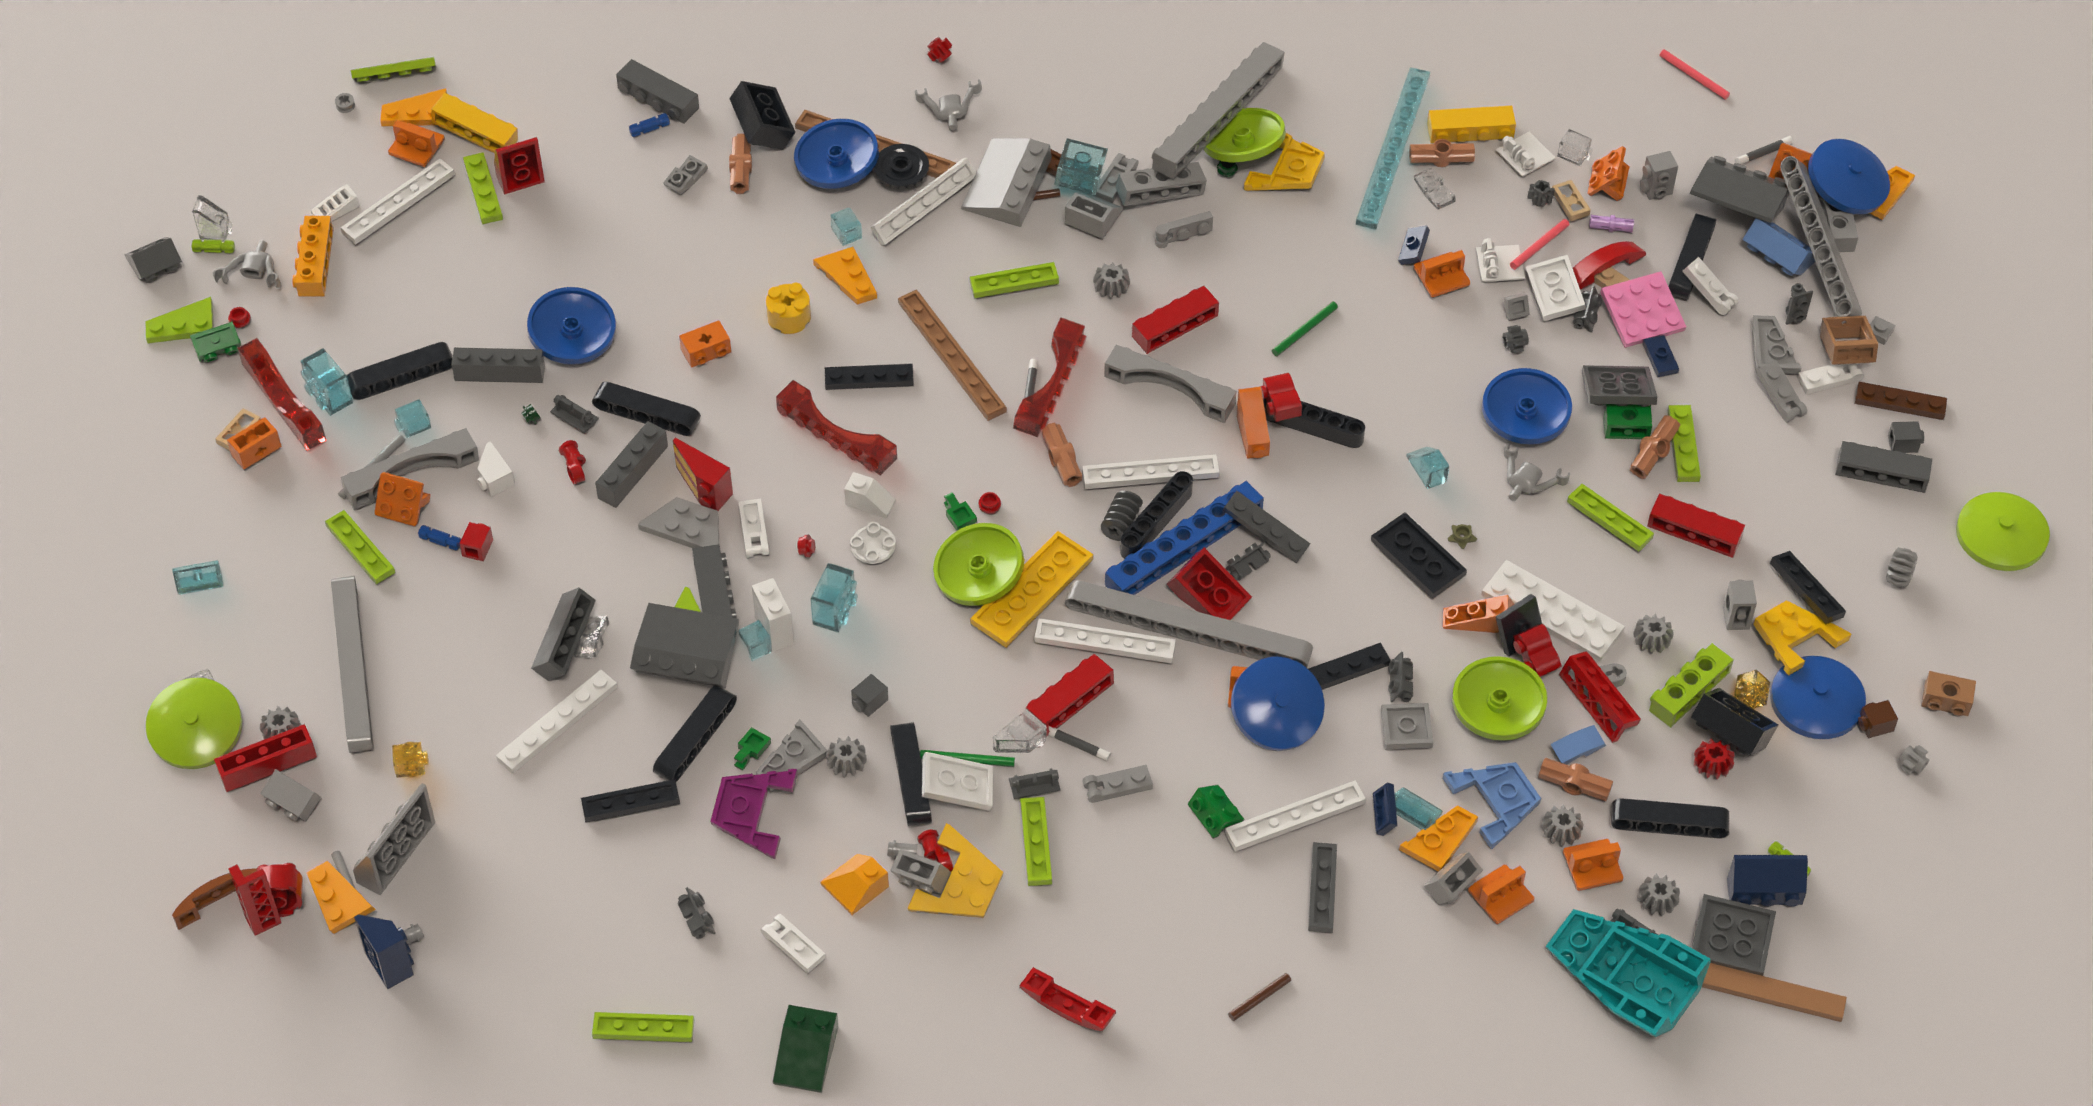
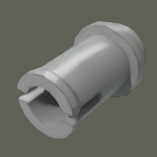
M894 840V842L888 843L887 856L894 859V857H897L900 849L917 854L918 844L896 843V840Z
M410 924L411 927L404 930L408 939L406 941L407 944L416 940L420 942V939L424 937L418 924L414 926Z

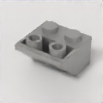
M1075 192L1065 206V224L1103 239L1122 212L1123 207L1087 192Z

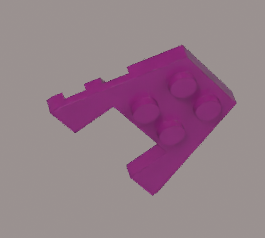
M788 769V771L783 772L768 771L766 774L758 775L751 773L722 777L710 820L711 824L770 858L776 859L781 840L780 836L758 832L757 830L768 788L793 792L798 774L797 769Z

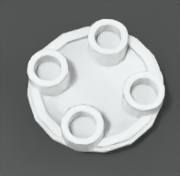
M870 522L855 533L850 540L852 553L858 560L863 563L877 564L889 559L894 553L896 540L889 529L880 526L878 522Z

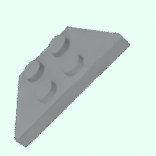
M678 497L638 524L641 531L690 548L719 544L718 511Z

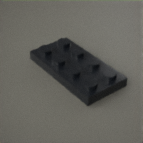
M1406 512L1371 535V541L1432 599L1463 578L1467 573V569Z

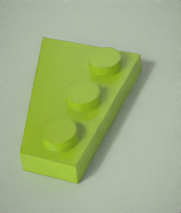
M211 296L145 321L147 343L190 339V335L214 328Z

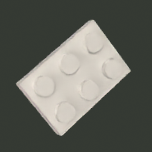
M1568 255L1526 266V272L1543 321L1586 310L1585 302Z
M925 752L922 767V797L990 811L993 807V766Z

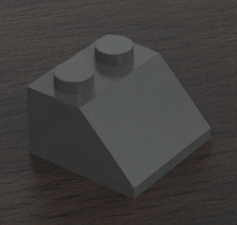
M169 237L161 238L124 254L138 279L145 278L146 281L157 277V272L165 269L166 272L178 268L177 264L182 262L172 239Z

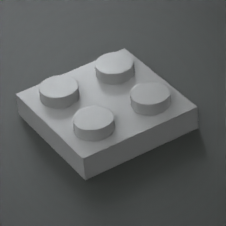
M1429 703L1381 705L1385 750L1433 748Z

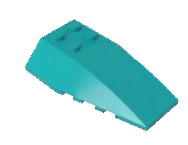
M1576 909L1571 911L1546 945V949L1611 1012L1655 1038L1672 1030L1700 992L1711 962L1709 957L1669 935L1650 933L1649 930L1640 927L1639 929L1626 926L1625 923L1607 921L1604 917Z

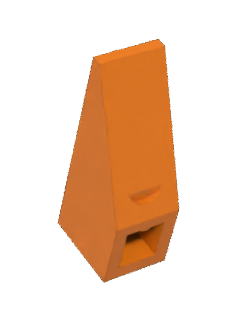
M1503 595L1443 608V628L1498 633L1496 616L1513 606L1514 603L1509 595Z

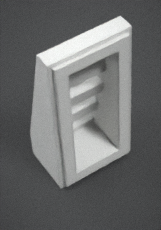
M346 184L314 207L311 213L314 216H324L322 212L325 211L327 213L325 216H331L333 221L359 207L357 195Z

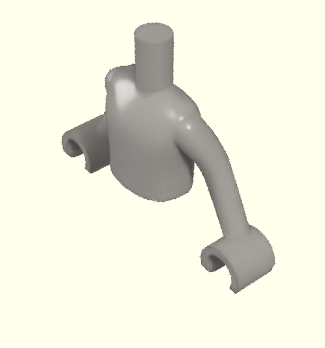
M979 79L976 85H972L971 81H969V89L962 105L960 96L957 94L940 97V110L937 104L928 96L926 88H924L925 92L922 94H918L917 90H915L917 102H926L939 120H948L949 129L954 131L958 128L957 119L966 115L972 95L980 93L982 86Z
M265 241L259 242L256 251H248L241 254L224 268H217L213 271L216 282L222 278L223 282L227 283L229 280L227 273L243 262L240 269L243 276L251 279H260L266 269L267 275L265 280L268 287L273 282L276 288L281 286L279 277L273 270V259L265 252L268 245Z
M1510 443L1506 444L1504 456L1508 459L1507 480L1514 487L1508 496L1510 500L1516 501L1522 492L1534 494L1556 484L1561 486L1568 484L1570 473L1565 477L1561 476V468L1557 470L1555 478L1539 485L1536 484L1543 473L1534 464L1523 462L1515 472V459L1517 458L1519 448L1517 447L1515 451H1510Z

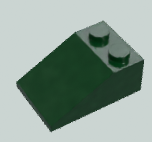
M788 1005L773 1077L774 1085L822 1093L838 1031L837 1013Z

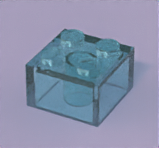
M1067 138L1057 168L1054 185L1096 195L1108 149Z
M324 348L300 361L302 366L300 373L306 381L304 388L310 396L313 395L316 398V403L321 410L325 409L331 416L353 403L346 374Z
M831 563L827 564L811 597L813 625L838 633L841 626L846 625L849 618V610L856 605L858 594L855 593L857 581L854 579V570Z

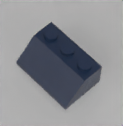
M1734 855L1727 877L1729 900L1766 907L1773 905H1787L1790 907L1803 905L1807 893L1808 856Z
M363 915L354 917L364 953L387 990L412 977L414 974L411 966L414 965V961L409 954L411 950L406 942L408 939L401 927L397 929L391 920Z

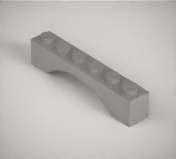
M1115 345L1105 362L1104 377L1122 384L1150 382L1172 387L1191 398L1199 406L1204 416L1222 423L1226 422L1236 405V390L1212 382L1210 379L1194 375L1189 371L1181 370L1168 363L1155 360L1148 355H1142L1127 347Z
M464 428L442 438L434 439L419 447L411 448L401 454L391 456L378 463L370 464L355 472H350L341 477L342 487L353 510L376 501L380 474L382 472L401 477L409 472L430 467L459 469L479 461L478 449L467 428Z

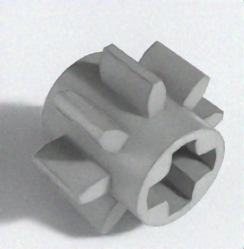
M1920 745L1915 746V748L1908 746L1899 758L1903 762L1900 768L1909 775L1914 771L1918 774L1921 773L1929 763V759L1925 756L1928 751Z

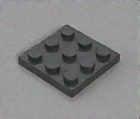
M1583 365L1582 375L1590 404L1598 406L1605 404H1616L1618 406L1636 404L1643 407L1657 405L1658 397L1649 367Z
M1704 894L1692 949L1711 959L1710 963L1763 976L1776 911Z

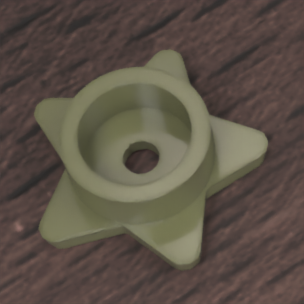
M1452 525L1453 534L1448 537L1449 542L1458 543L1460 548L1464 549L1467 543L1477 541V538L1472 534L1471 525Z

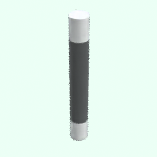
M1791 136L1785 137L1735 158V161L1739 164H1745L1778 150L1782 143L1793 144V139Z
M1031 359L1029 362L1022 409L1023 416L1031 415L1038 368L1037 359Z
M1049 726V736L1106 761L1111 756L1109 751Z

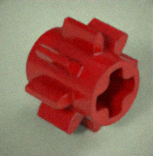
M937 37L927 45L929 48L927 55L933 62L937 59L941 63L952 54L949 50L952 48V44L947 38L941 40L940 37Z

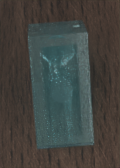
M1426 446L1407 453L1406 457L1427 489L1447 482L1449 464L1439 449Z

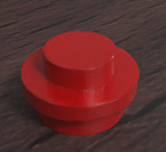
M236 307L230 311L228 320L229 322L233 321L234 327L241 328L249 324L251 316L245 308Z
M986 492L980 497L978 505L982 512L992 514L1000 509L1001 500L997 494Z
M809 534L798 539L797 548L799 555L811 557L812 553L815 552V540Z

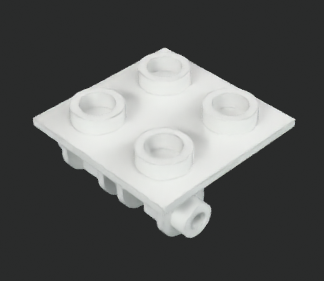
M1530 132L1516 139L1505 136L1502 140L1503 146L1496 149L1522 177L1556 159Z
M1490 238L1483 240L1481 247H1476L1482 282L1525 279L1523 265L1519 266L1516 270L1510 267V263L1520 255L1519 245L1495 246V243Z

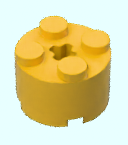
M797 282L771 287L768 290L766 309L768 323L771 328L781 330L783 334H795L802 331L808 321L810 322L811 320L810 298L807 291Z

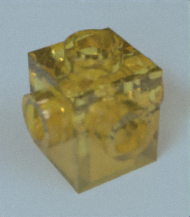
M1757 669L1737 675L1734 697L1753 709L1767 705L1770 681Z
M406 742L404 744L392 745L393 766L396 778L416 777L425 774V765H429L427 750L423 751L421 742Z

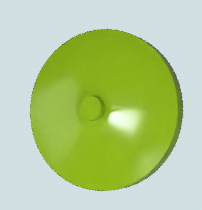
M1243 108L1203 150L1210 157L1225 162H1245L1264 157L1283 143L1286 136L1284 121L1278 114L1267 109Z
M2005 492L1984 493L1968 501L1962 508L1956 525L1958 541L1964 551L1976 562L2001 571L2022 570L2035 564L2045 553L2050 538L2049 526L2042 512L2028 500Z
M993 523L972 524L953 533L940 546L933 565L934 577L942 593L950 600L967 606L988 604L1006 595L1016 585L1023 572L1024 553L1016 536L1007 528Z
M1493 656L1476 660L1459 673L1453 687L1452 703L1457 717L1470 731L1487 739L1513 740L1529 734L1540 724L1546 711L1547 691L1542 679L1528 665L1512 658Z
M188 678L169 685L154 699L146 717V734L155 753L166 763L182 769L205 768L215 764V758L230 753L234 748L242 730V713L234 695L222 684L207 678Z

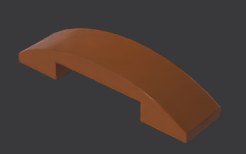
M257 868L243 869L241 872L246 877L256 872ZM230 873L203 884L178 905L172 914L178 930L201 919L198 910L236 891Z

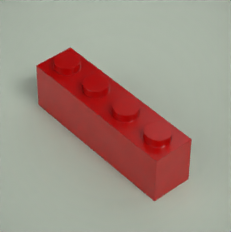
M1204 285L1198 289H1193L1187 295L1174 299L1170 304L1157 308L1153 313L1143 318L1141 317L1132 323V338L1148 354L1217 317L1219 301Z
M1659 493L1650 512L1647 527L1733 558L1742 539L1745 524Z
M1095 654L1088 659L1082 660L1074 670L1064 674L1060 681L1055 685L1049 686L1042 695L1028 703L1026 706L1027 721L1047 737L1050 732L1049 726L1057 729L1113 685L1114 670Z
M305 724L217 757L214 761L226 792L270 776L274 773L275 769L283 771L314 759L317 755Z

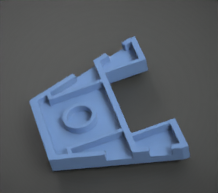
M1516 762L1486 766V769L1481 770L1470 768L1463 769V772L1452 773V771L1443 773V780L1453 794L1476 785L1498 817V820L1480 828V834L1490 849H1493L1541 802V797Z

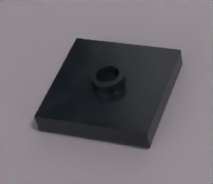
M1529 594L1496 616L1504 654L1511 656L1516 653L1513 645L1515 641L1514 635L1542 624L1536 596Z

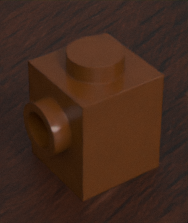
M1889 700L1879 703L1872 702L1862 707L1861 717L1858 718V725L1869 739L1894 732L1898 717Z

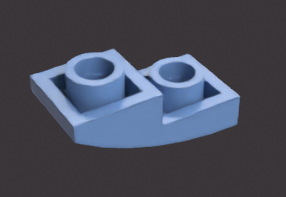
M1592 725L1557 740L1551 746L1561 763L1567 765L1582 755H1585V757L1605 747L1606 744L1595 725Z

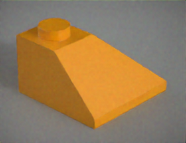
M861 854L853 856L820 882L851 915L855 914L889 887L888 872L873 857Z

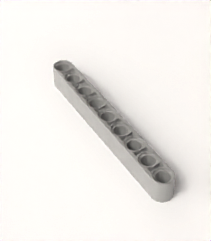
M1786 157L1781 162V172L1834 311L1839 317L1862 316L1861 307L1816 190L1810 180L1808 169L1795 157Z
M355 576L331 579L348 750L349 753L371 750L374 747Z

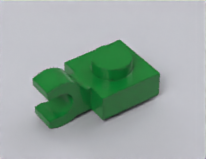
M952 492L944 495L946 500L944 505L947 508L946 516L956 531L977 523V517L966 501L959 503Z
M751 727L738 742V749L740 751L734 757L737 760L734 766L744 770L751 756L758 759L771 744V738Z

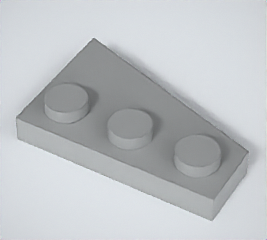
M1753 315L1752 330L1756 371L1762 366L1777 361L1784 373L1798 374L1801 372L1802 368L1793 357L1794 352L1791 347H1788L1785 335L1776 317Z
M799 719L792 732L783 738L782 744L778 749L772 752L759 767L756 775L766 774L768 771L783 772L788 771V769H797V775L825 758L827 749ZM768 788V791L770 793L775 790L773 788Z

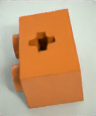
M719 320L679 335L680 349L691 368L715 358L723 357L731 352L730 338Z
M265 417L227 439L231 456L243 470L282 447L278 431Z

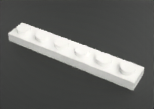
M968 158L960 160L870 228L879 243L886 245L972 181L976 172Z
M438 159L342 226V234L356 245L455 176L454 169L442 159Z
M1216 454L1082 466L1085 489L1168 482L1180 471L1190 473L1193 480L1219 478Z
M1040 618L1038 619L1034 637L1035 643L1171 664L1176 645V639Z
M599 670L496 755L497 761L514 774L618 688L617 683L604 671Z
M1355 780L1225 828V834L1234 851L1237 852L1364 805L1366 798Z

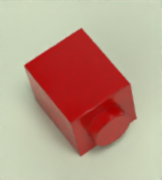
M468 523L459 543L462 557L484 562L493 542L491 527L482 523Z

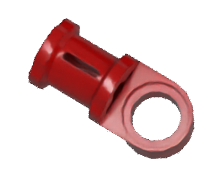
M568 440L559 447L558 451L567 461V472L571 482L577 484L585 481L582 466L585 464L586 459L584 455L580 454L577 442Z
M929 829L918 835L917 840L919 844H922L925 851L924 857L933 861L936 860V862L941 863L952 872L953 864L948 851L945 852L944 848L937 844L939 836L937 830Z

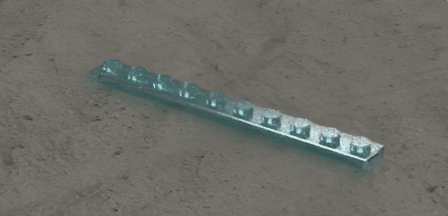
M1412 67L1409 69L1356 218V225L1377 229L1430 78L1429 71Z

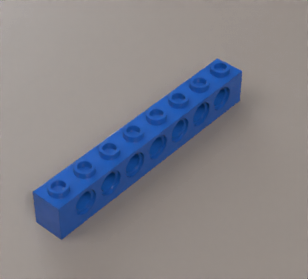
M1247 481L1240 485H1235L1228 493L1218 496L1205 508L1198 509L1193 516L1181 520L1173 529L1164 531L1153 542L1146 543L1136 553L1129 554L1122 562L1108 568L1105 572V586L1113 590L1136 595L1192 558L1204 547H1209L1242 525L1223 511V508L1236 490L1262 509L1264 497Z

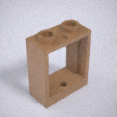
M1866 315L1822 318L1820 337L1832 365L1876 362L1878 342ZM1854 337H1859V338H1860V340H1846V341H1836V340H1835V338H1854Z

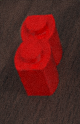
M1289 373L1263 378V386L1260 387L1263 399H1266L1268 402L1266 406L1269 416L1273 415L1276 422L1302 416V404Z
M1544 624L1533 626L1514 635L1515 641L1513 645L1516 652L1521 654L1524 664L1532 668L1539 677L1562 667L1560 658L1552 645L1551 637Z

